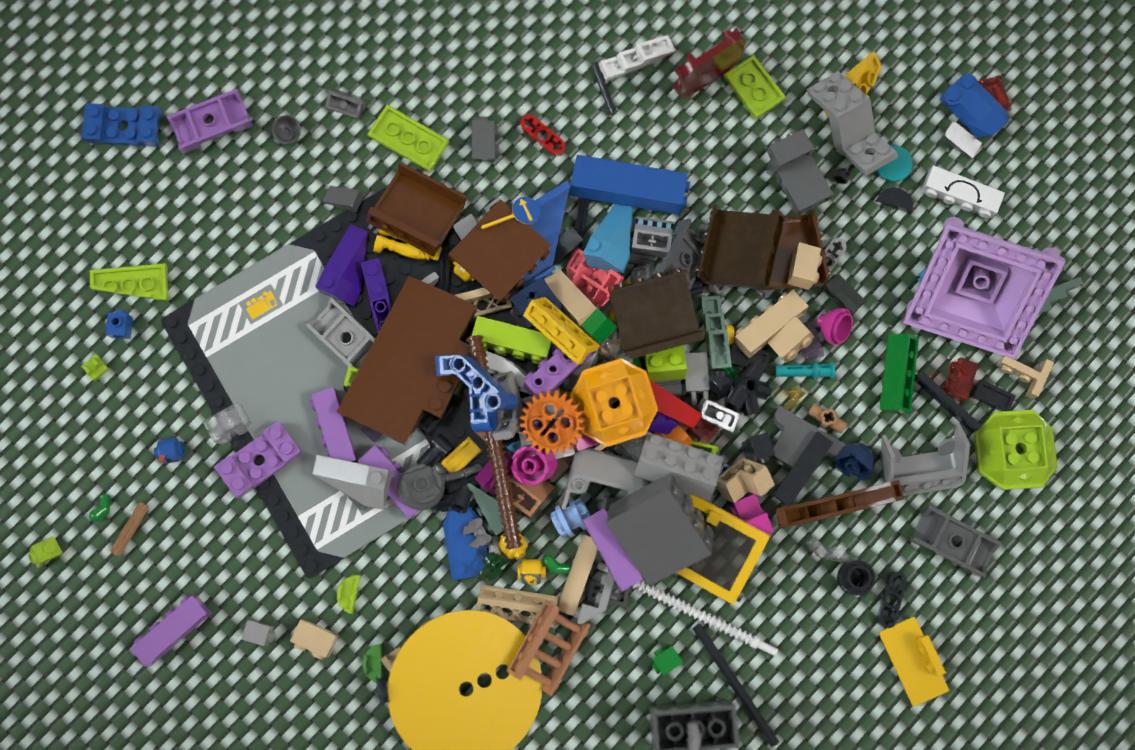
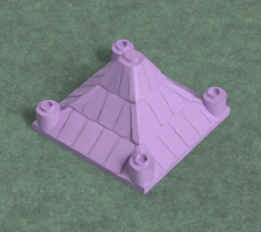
M950 217L943 224L942 236L915 296L907 304L903 323L1015 359L1065 264V258L1060 257L1059 251L1055 248H1046L1039 252L965 228L961 219Z

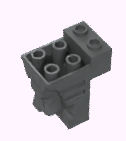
M804 129L798 132L794 130L787 134L786 138L782 140L778 138L770 143L767 150L770 161L765 170L767 174L777 179V185L782 186L781 191L792 204V210L796 216L829 201L833 196V192L812 157L815 148Z

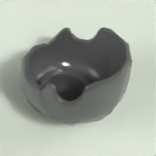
M290 115L277 117L272 126L273 137L280 144L290 145L295 143L301 134L299 121Z

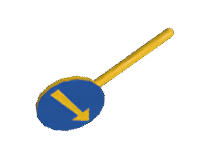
M520 197L513 204V214L482 225L481 228L485 229L514 217L522 224H532L540 216L539 205L532 198Z

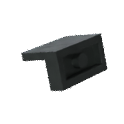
M837 274L822 289L840 308L848 309L851 314L865 301L840 274Z

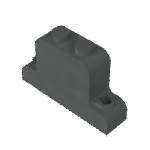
M781 406L777 408L773 415V425L781 429V434L773 446L775 455L772 458L775 460L774 463L782 468L786 466L791 469L817 431L834 442L825 455L832 460L835 459L840 450L846 445Z

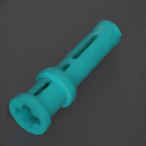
M814 362L812 365H776L775 375L776 377L808 376L814 379L819 377L834 379L835 363L818 364V362Z

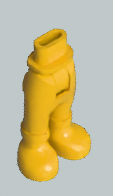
M379 229V234L381 235L376 236L373 249L375 253H381L384 248H388L389 251H395L403 256L414 259L439 260L442 247L439 248L433 257L408 243L404 244L385 238L384 236L392 235Z

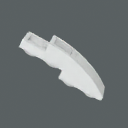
M486 351L487 366L490 368L488 372L500 374L512 371L517 385L520 387L519 391L528 393L523 388L524 378L528 374L508 359Z

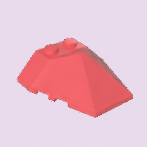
M577 248L567 264V277L600 310L610 300L609 289H613V285L621 283L625 277L611 269L603 270L589 267L583 256L584 251Z

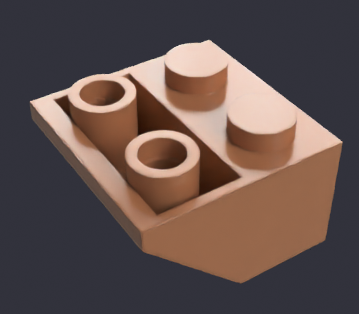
M514 475L509 480V482L511 481L510 488L513 489L511 494L514 495L512 500H515L513 504L530 518L534 516L555 489L547 480L534 486L520 483Z

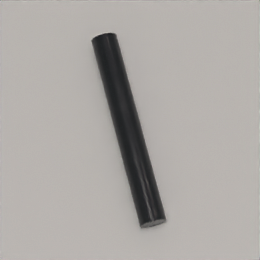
M598 62L592 63V70L609 113L613 115L617 111Z

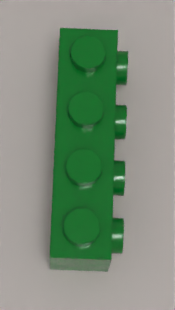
M911 334L888 335L880 410L890 414H911L919 338Z

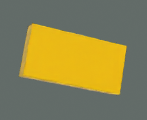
M468 437L440 463L449 473L457 472L465 468L482 450Z

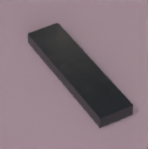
M924 372L914 379L921 388L969 432L979 429L981 424Z
M817 431L773 497L786 506H791L834 442Z

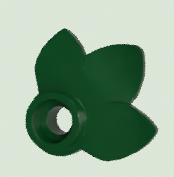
M495 552L489 553L483 561L485 567L478 575V582L485 578L490 582L496 580L502 572L501 567L508 562L506 555L496 554Z

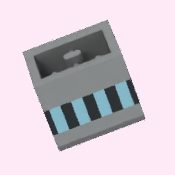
M637 216L631 253L666 258L671 247L674 221Z

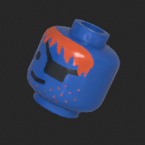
M176 437L159 440L157 447L154 448L155 458L159 459L163 464L180 461L182 456L185 455L183 442L179 441Z

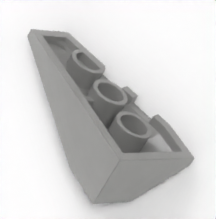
M317 455L313 475L364 506L384 510L393 471Z

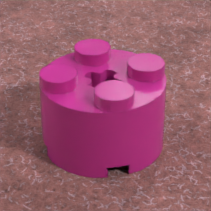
M532 444L518 449L514 453L511 470L514 477L520 483L534 486L551 478L558 467V462L552 450L547 455L544 448L538 452L539 446L536 445L532 448Z

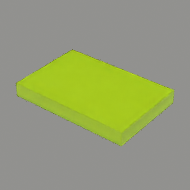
M754 55L723 76L755 120L786 100V96Z

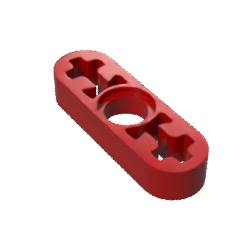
M525 115L521 119L522 130L551 155L559 157L564 154L565 142L533 115ZM526 121H532V125L536 129L534 134V129L531 126L526 127ZM542 131L548 133V138L545 140L538 138V134ZM552 143H554L555 145L561 144V150H554V146Z

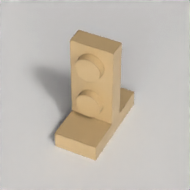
M1003 356L999 359L996 366L1000 367L1004 373L1019 376V379L1023 382H1031L1025 396L1035 399L1039 397L1054 362L1046 359L1040 363L1036 371L1010 357Z

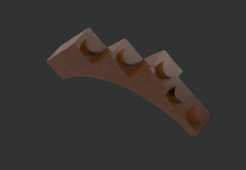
M891 481L844 494L776 509L777 521L782 529L904 500L900 481Z

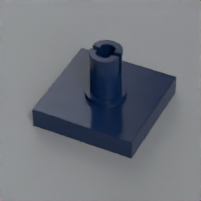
M543 277L510 298L531 330L535 326L523 316L531 300L546 297L560 311L564 309Z

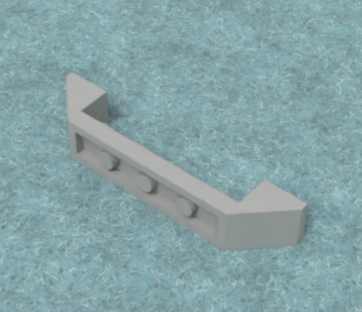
M609 569L607 573H603L600 584L604 586L602 593H597L595 603L598 604V607L595 608L585 604L577 607L574 618L578 619V624H583L606 611L614 583V578Z

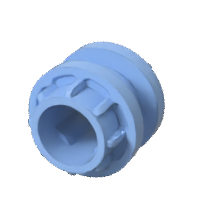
M571 498L568 500L570 506L566 507L565 510H562L561 506L558 505L555 507L556 511L551 513V519L560 536L565 537L569 535L571 538L575 536L574 529L581 527L583 531L586 530L583 520L591 516L582 499L574 500Z

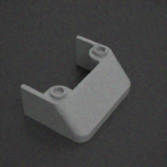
M960 423L955 424L954 438L944 439L938 445L937 452L901 457L900 451L897 448H891L887 436L882 435L881 461L886 483L899 480L903 496L957 488L963 485L966 481L970 443Z
M591 448L576 450L562 495L561 509H566L570 492L584 493L588 489L590 481L627 490V495L648 485L649 480L634 475L638 464L637 460Z

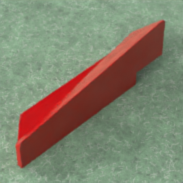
M649 379L658 412L690 427H695L702 414Z

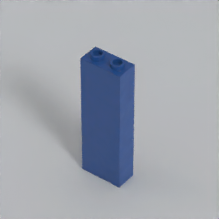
M577 154L569 196L681 215L682 208H686L688 197H684L685 192L688 193L690 182L687 181V173Z

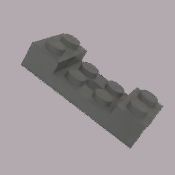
M690 218L678 222L672 234L675 239L664 262L658 263L653 274L662 272L665 275L670 273V269L681 267L682 270H688L689 273H686L689 290L697 277L696 270L701 261V249L705 245V240L698 238L689 229L692 222Z
M931 505L925 507L909 540L961 566L962 569L979 578H985L991 557L1002 543ZM958 536L960 538L961 544L959 547L952 545V537Z

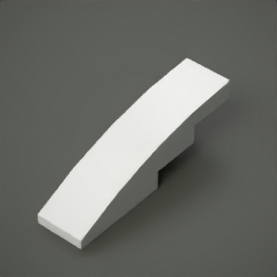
M666 35L636 44L633 49L619 52L616 57L600 61L599 67L607 81L654 63L674 53L675 49L669 36Z

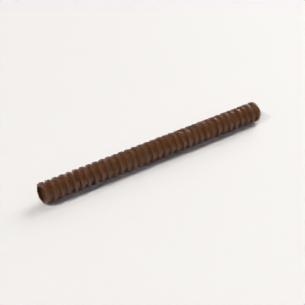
M475 335L468 337L466 341L469 342L467 345L470 348L469 354L488 372L490 368L487 366V354L484 352L486 348L483 347L485 342L482 341L484 336ZM481 378V379H480V386L482 387V385H483V380H482V378ZM493 431L486 432L484 437L487 439L486 445L489 447L487 448V451L490 453L488 457L491 458L489 463H492L490 469H493L491 474L494 475L495 494L498 495L496 500H499L497 506H500L498 511L501 512L499 516L502 518V530L505 532L503 536L506 537L504 542L507 543L505 548L515 549L523 546V543L520 542L522 539L519 536L521 532L518 530L520 526L517 524L518 518L515 516L517 515V512L514 510L516 506L513 505L515 500H512L514 495L511 494L513 489L510 488V475L507 473L509 469L506 468L508 463H505L507 458L504 457V454L506 452L503 451V439L495 441L492 435Z

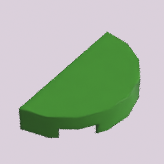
M382 643L372 646L363 657L362 666L364 673L375 683L376 676L380 679L383 675V662L380 660L383 658Z

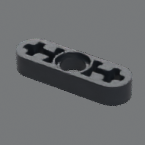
M893 572L887 578L877 615V622L883 628H892L897 622L907 585V578L901 572ZM897 576H899V580L902 581V583L897 584L896 590H900L899 593L896 591H889L890 588L894 589L895 582L892 581V579L897 578ZM890 594L895 595L897 598V603L894 606H890L887 603V597ZM884 607L888 609H895L894 612H889V618L891 619V622H887L885 625V621L882 620V616H886L888 610H884Z

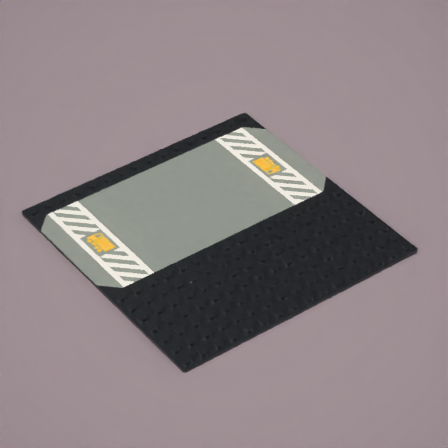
M416 169V171L423 174L421 169ZM387 187L361 201L356 213L348 210L342 212L161 319L162 325L235 453L262 435L265 429L278 420L303 452L299 457L258 485L256 490L305 576L309 579L409 519L389 496H387L384 510L367 507L362 511L347 495H344L340 490L313 475L317 455L327 457L329 452L327 447L324 448L321 437L324 435L322 429H318L316 423L318 415L311 407L310 400H313L311 394L334 387L338 392L340 402H342L346 395L343 384L348 366L306 325L325 310L331 297L320 293L315 287L349 226L354 225L368 231L365 261L380 258L392 306L408 276L420 281L433 272H436L439 276L441 254L438 261L433 259L428 261L427 259L406 257L395 251H389L388 248H384L381 253L373 251L376 236L381 234L379 232L376 235L373 233L377 229L375 226L371 229L368 228L370 224L366 222L367 213L371 207H375ZM454 227L451 228L441 247L447 246L453 250L461 241ZM387 235V236H384V237L387 238V239H390V240L392 239V240H395V241H397V242H401V243L406 244V242H404V241H402V240H400V239H398V238L396 239V238H393L392 236H388V235ZM451 261L448 293L457 295L460 294V286L477 281L470 280L465 282L454 273L455 265ZM363 274L362 291L355 306L337 301L367 331L376 337L378 333ZM497 299L493 302L499 306L504 305L503 301L498 304ZM484 300L479 301L476 305L477 309L480 311L486 310L489 303ZM507 309L480 316L517 326ZM477 317L471 321L462 342L469 344L466 339L472 336ZM349 332L344 333L342 336L344 343H348L351 340ZM488 349V352L495 354L494 350ZM509 354L502 356L519 366L527 374L531 371L535 373L539 369V365L533 364L532 360H516L513 358V355ZM463 383L459 395H453L450 401L455 407L429 435L417 426L407 447L345 417L358 460L374 445L383 446L390 453L388 457L392 461L396 460L403 467L401 471L404 472L407 468L418 465L416 461L430 447L431 441L439 434H442L455 446V449L470 437L482 450L464 469L476 464H481L484 468L491 458L488 457L490 453L487 451L489 447L486 445V442L472 430L469 387L465 383ZM519 391L521 399L530 396L529 393ZM428 413L420 422L423 424L431 414ZM435 416L432 419V421L426 426V428H428L438 417ZM519 432L515 433L514 437L503 440V451L506 454L508 451L511 452L506 448L513 442L520 441ZM257 456L254 460L255 465H262L265 461L264 456ZM440 462L434 468L443 476L449 474ZM478 473L469 475L466 478L445 481L443 495L451 494L458 488L473 481Z

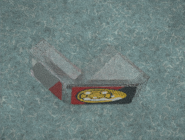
M816 536L806 541L817 558L840 563L852 561L841 544L834 546L826 552Z

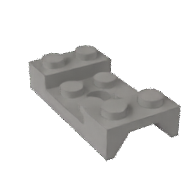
M332 297L325 310L306 325L347 366L357 369L361 367L376 338L345 307ZM349 332L351 340L348 343H344L342 336L344 333Z

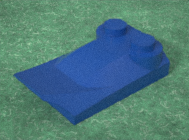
M969 72L960 77L940 97V101L978 139L985 136L992 137L1008 123V112L977 81L976 77Z
M471 507L468 508L465 514L455 512L454 510L448 511L443 522L452 581L476 577L485 567L483 561L488 555L487 546H479L478 549L473 548L469 544L477 538L474 536V533L463 535L465 526H468L472 520L481 518Z

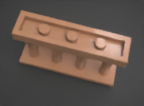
M546 600L508 667L507 672L519 680L522 679L523 675H527L542 683L541 690L552 696L554 691L558 689L560 680L583 638L587 636L591 625L586 622L575 624L559 615L560 608ZM554 621L572 630L567 641L548 632ZM544 639L562 648L557 659L538 649ZM533 657L553 666L547 677L529 668Z

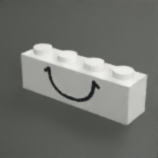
M934 165L928 171L921 190L929 197H937L947 204L961 206L965 211H974L983 218H993L998 213L1005 192Z

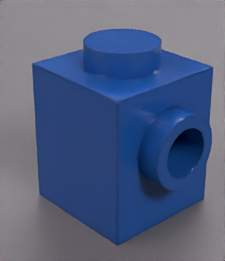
M115 310V313L108 312L105 335L114 339H131L133 317L124 310Z

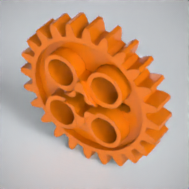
M551 390L547 391V395L541 391L539 397L534 395L532 397L533 402L528 400L526 402L528 407L522 409L526 413L520 416V419L525 420V422L520 424V427L526 428L522 435L528 434V438L525 441L532 440V448L538 445V452L544 448L547 455L550 450H553L554 455H556L558 449H560L563 454L566 451L565 447L571 450L573 447L572 443L577 444L579 442L576 437L581 438L583 435L579 431L585 428L584 425L580 424L585 421V418L579 417L583 410L576 409L579 403H572L574 397L566 399V392L559 396V390L554 395H552ZM552 404L555 407V412H549L546 405ZM560 409H564V412L557 419L555 424H553L551 428L547 431V433L544 436H542L541 432L556 416ZM562 418H569L571 425L563 424ZM534 420H541L543 427H537ZM550 432H555L559 439H551Z

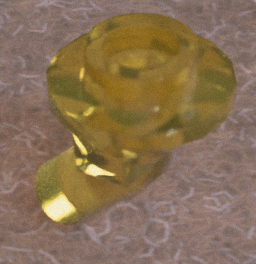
M790 387V390H786V394L791 400L782 407L788 411L791 410L798 403L799 399L805 395V391H802L801 387Z

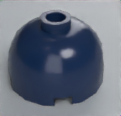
M849 443L845 445L835 457V467L848 477L851 474L857 476V480L870 478L875 466L874 454L862 443Z

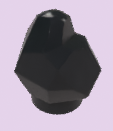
M712 370V376L709 377L708 384L711 390L717 394L718 398H724L730 390L732 378L728 375V370Z

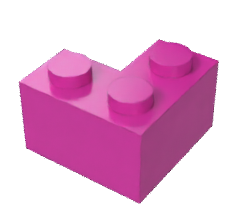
M752 493L742 497L735 503L731 502L733 506L730 507L732 515L767 534L774 532L767 513L763 512L756 494ZM740 532V534H741L742 537L744 536L746 539H749V540H752V541L755 540V539H753V538H751V537L745 535L744 533Z

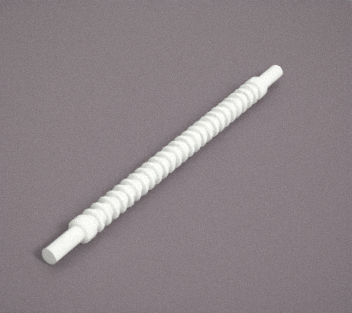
M599 562L597 569L607 573V565ZM644 580L633 585V589L638 588V591L642 590L643 594L648 593V596L652 595L653 599L658 598V601L662 600L663 604L668 603L669 607L673 605V609L678 608L679 612L683 610V613H688L689 617L693 615L694 619L699 618L700 622L703 620L704 624L709 623L710 627L713 625L714 629L719 628L720 632L723 630L725 631L724 634L729 633L730 637L735 636V639L739 638L740 642L745 641V644L749 643L750 647L754 649L759 648L773 656H776L778 652L777 648L761 641L760 637H753L751 633L746 634L747 631L742 632L741 628L736 629V626L732 627L731 623L726 624L725 620L722 622L721 618L716 619L715 615L712 617L710 613L706 614L705 610L701 612L700 608L695 609V605L691 607L690 603L685 604L684 600L681 602L680 598L675 599L674 595L671 597L669 596L670 593L665 594L664 590L661 592L659 588L655 589L654 585L652 587L648 586V584L644 583Z

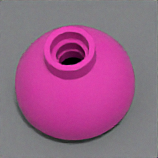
M836 308L827 314H821L817 321V327L821 329L825 340L834 346L840 345L848 338L853 325L851 313L845 308Z

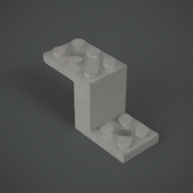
M839 71L807 89L808 96L829 115L834 147L865 176L898 158L897 151L875 133L870 98Z

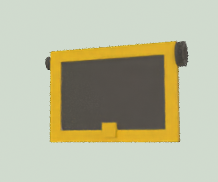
M689 494L693 500L694 508L702 513L704 523L713 530L712 555L676 573L732 605L736 601L740 603L745 594L742 589L771 535L705 499Z

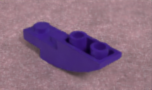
M380 258L361 262V267L377 333H379L392 308V303Z

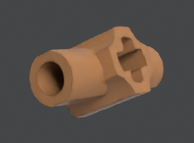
M815 403L807 413L819 420L821 427L826 428L829 426L840 434L848 424L838 418L836 411L833 409L825 410ZM829 415L831 421L826 422L823 416Z

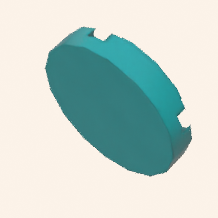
M892 145L891 147L897 151L898 158L877 169L876 173L881 179L887 180L890 183H896L906 179L912 170L913 162L907 150L903 147Z

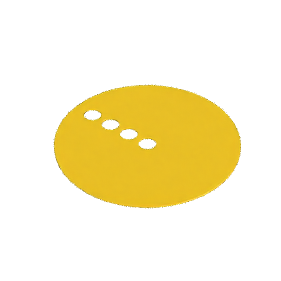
M477 610L446 613L430 620L417 629L398 652L388 681L390 715L403 741L412 750H512L527 734L537 716L541 703L543 684L527 675H523L522 679L519 680L510 673L507 678L499 679L495 672L499 665L505 664L508 667L510 666L525 635L507 620L497 615ZM533 657L529 668L542 674L538 658ZM482 673H488L492 678L491 684L486 688L480 687L477 683V679ZM463 682L472 683L473 692L471 695L462 696L459 693V686Z

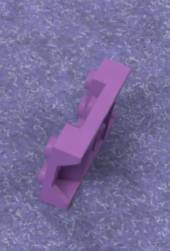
M237 89L167 116L178 139L179 149L184 154L200 148L201 143L232 131L237 133L253 126ZM213 116L212 123L206 124V117Z
M278 420L265 429L262 435L234 455L226 457L215 465L214 468L234 496L240 499L299 457L303 452ZM259 455L264 456V463L260 466L255 465V458Z

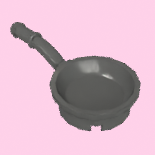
M424 464L413 465L407 468L399 477L397 485L398 495L402 502L412 509H430L437 505L443 497L445 481L466 478L469 475L479 473L483 466L476 464L475 466L463 468L460 471L443 476L432 466Z

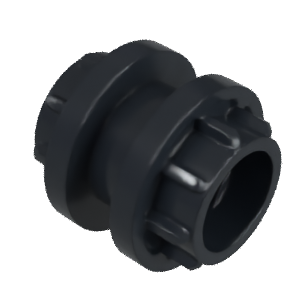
M848 561L839 568L837 583L841 590L849 595H864L873 588L875 573L873 568L864 561ZM854 569L860 572L862 576V581L857 587L850 580V574Z

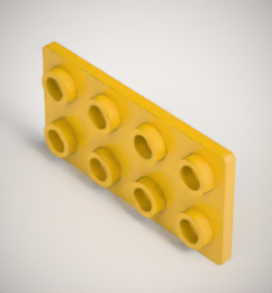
M911 617L895 624L892 628H886L879 632V636L912 706L920 705L949 691L942 676L946 674L929 636L923 635L915 617Z

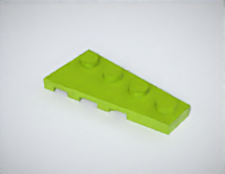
M164 263L90 270V289L169 302L167 265Z

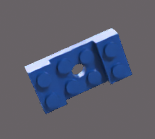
M86 103L81 139L87 144L160 147L158 124L159 119L163 116V111L160 107L155 106L122 108ZM122 123H128L127 129L120 130Z

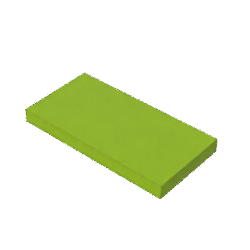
M389 105L385 106L367 134L369 138L430 173L450 143L448 139Z

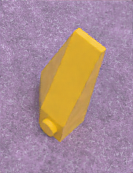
M871 52L844 75L866 96H868L867 93L870 86H874L882 67L876 52Z

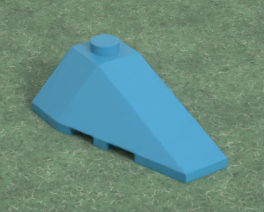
M615 204L592 234L583 252L589 267L603 270L611 269L615 272L624 273L630 259V232L633 208L631 206Z

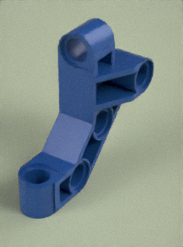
M435 356L436 376L456 374L469 387L472 430L474 432L495 431L497 427L496 411L514 409L518 401L516 395L507 392L470 356ZM462 360H463V362H464L463 368H461V361H462ZM481 378H482V380H483V385H482V387L480 386V379H481Z

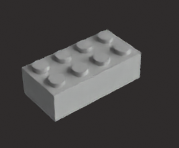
M648 432L634 475L654 482L672 473L675 478L677 477L681 481L682 489L685 493L710 501L717 484L723 457Z

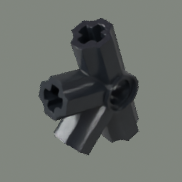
M753 358L741 377H736L733 380V389L724 401L726 408L737 413L742 407L744 416L760 412L757 398L767 400L772 392L769 383L759 381L767 367L763 361Z

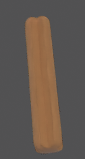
M143 502L137 504L111 548V552L114 555H122L149 509L147 504Z

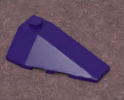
M354 225L349 226L318 280L315 288L320 293L353 307L355 306L362 291L363 270L361 262L365 261L368 231Z

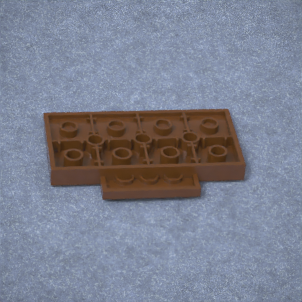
M408 276L342 400L337 413L407 447L424 412L426 411L441 419L461 382V379L456 374L436 376L435 356L467 355L471 357V354L468 352L470 348L467 347V343L462 342V339L478 310L477 306ZM463 360L461 361V368L464 366Z

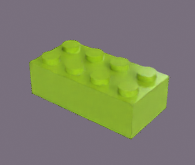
M477 316L472 336H484L482 341L485 342L483 347L486 348V351L488 349L494 350L495 354L506 356V354L513 355L514 359L520 361L529 359L536 365H539L546 358L550 359L554 344L542 332Z
M684 345L644 356L648 378L653 382L686 379L687 366Z

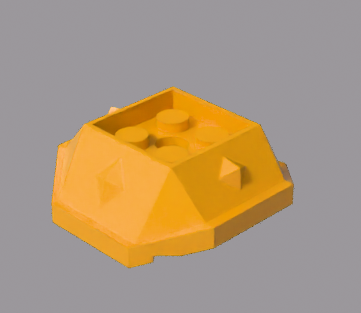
M622 358L583 370L570 395L574 397L573 404L579 403L576 409L583 410V413L579 415V417L585 418V421L580 423L585 426L584 430H581L582 433L607 447L646 435L658 411L647 372ZM617 397L620 400L619 407L611 408L608 404L609 399Z

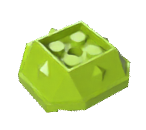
M1035 410L994 412L973 434L977 472L1001 490L1042 488L1057 469L1053 428ZM1016 445L1021 446V454L1016 452Z

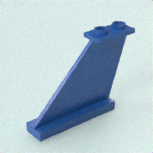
M568 181L535 200L540 208V216L537 221L528 225L551 245L549 250L551 254L545 261L540 260L536 264L538 268L531 275L528 273L523 278L525 282L520 286L521 290L541 277L543 279L552 275V271L556 269L553 266L569 188L571 187Z

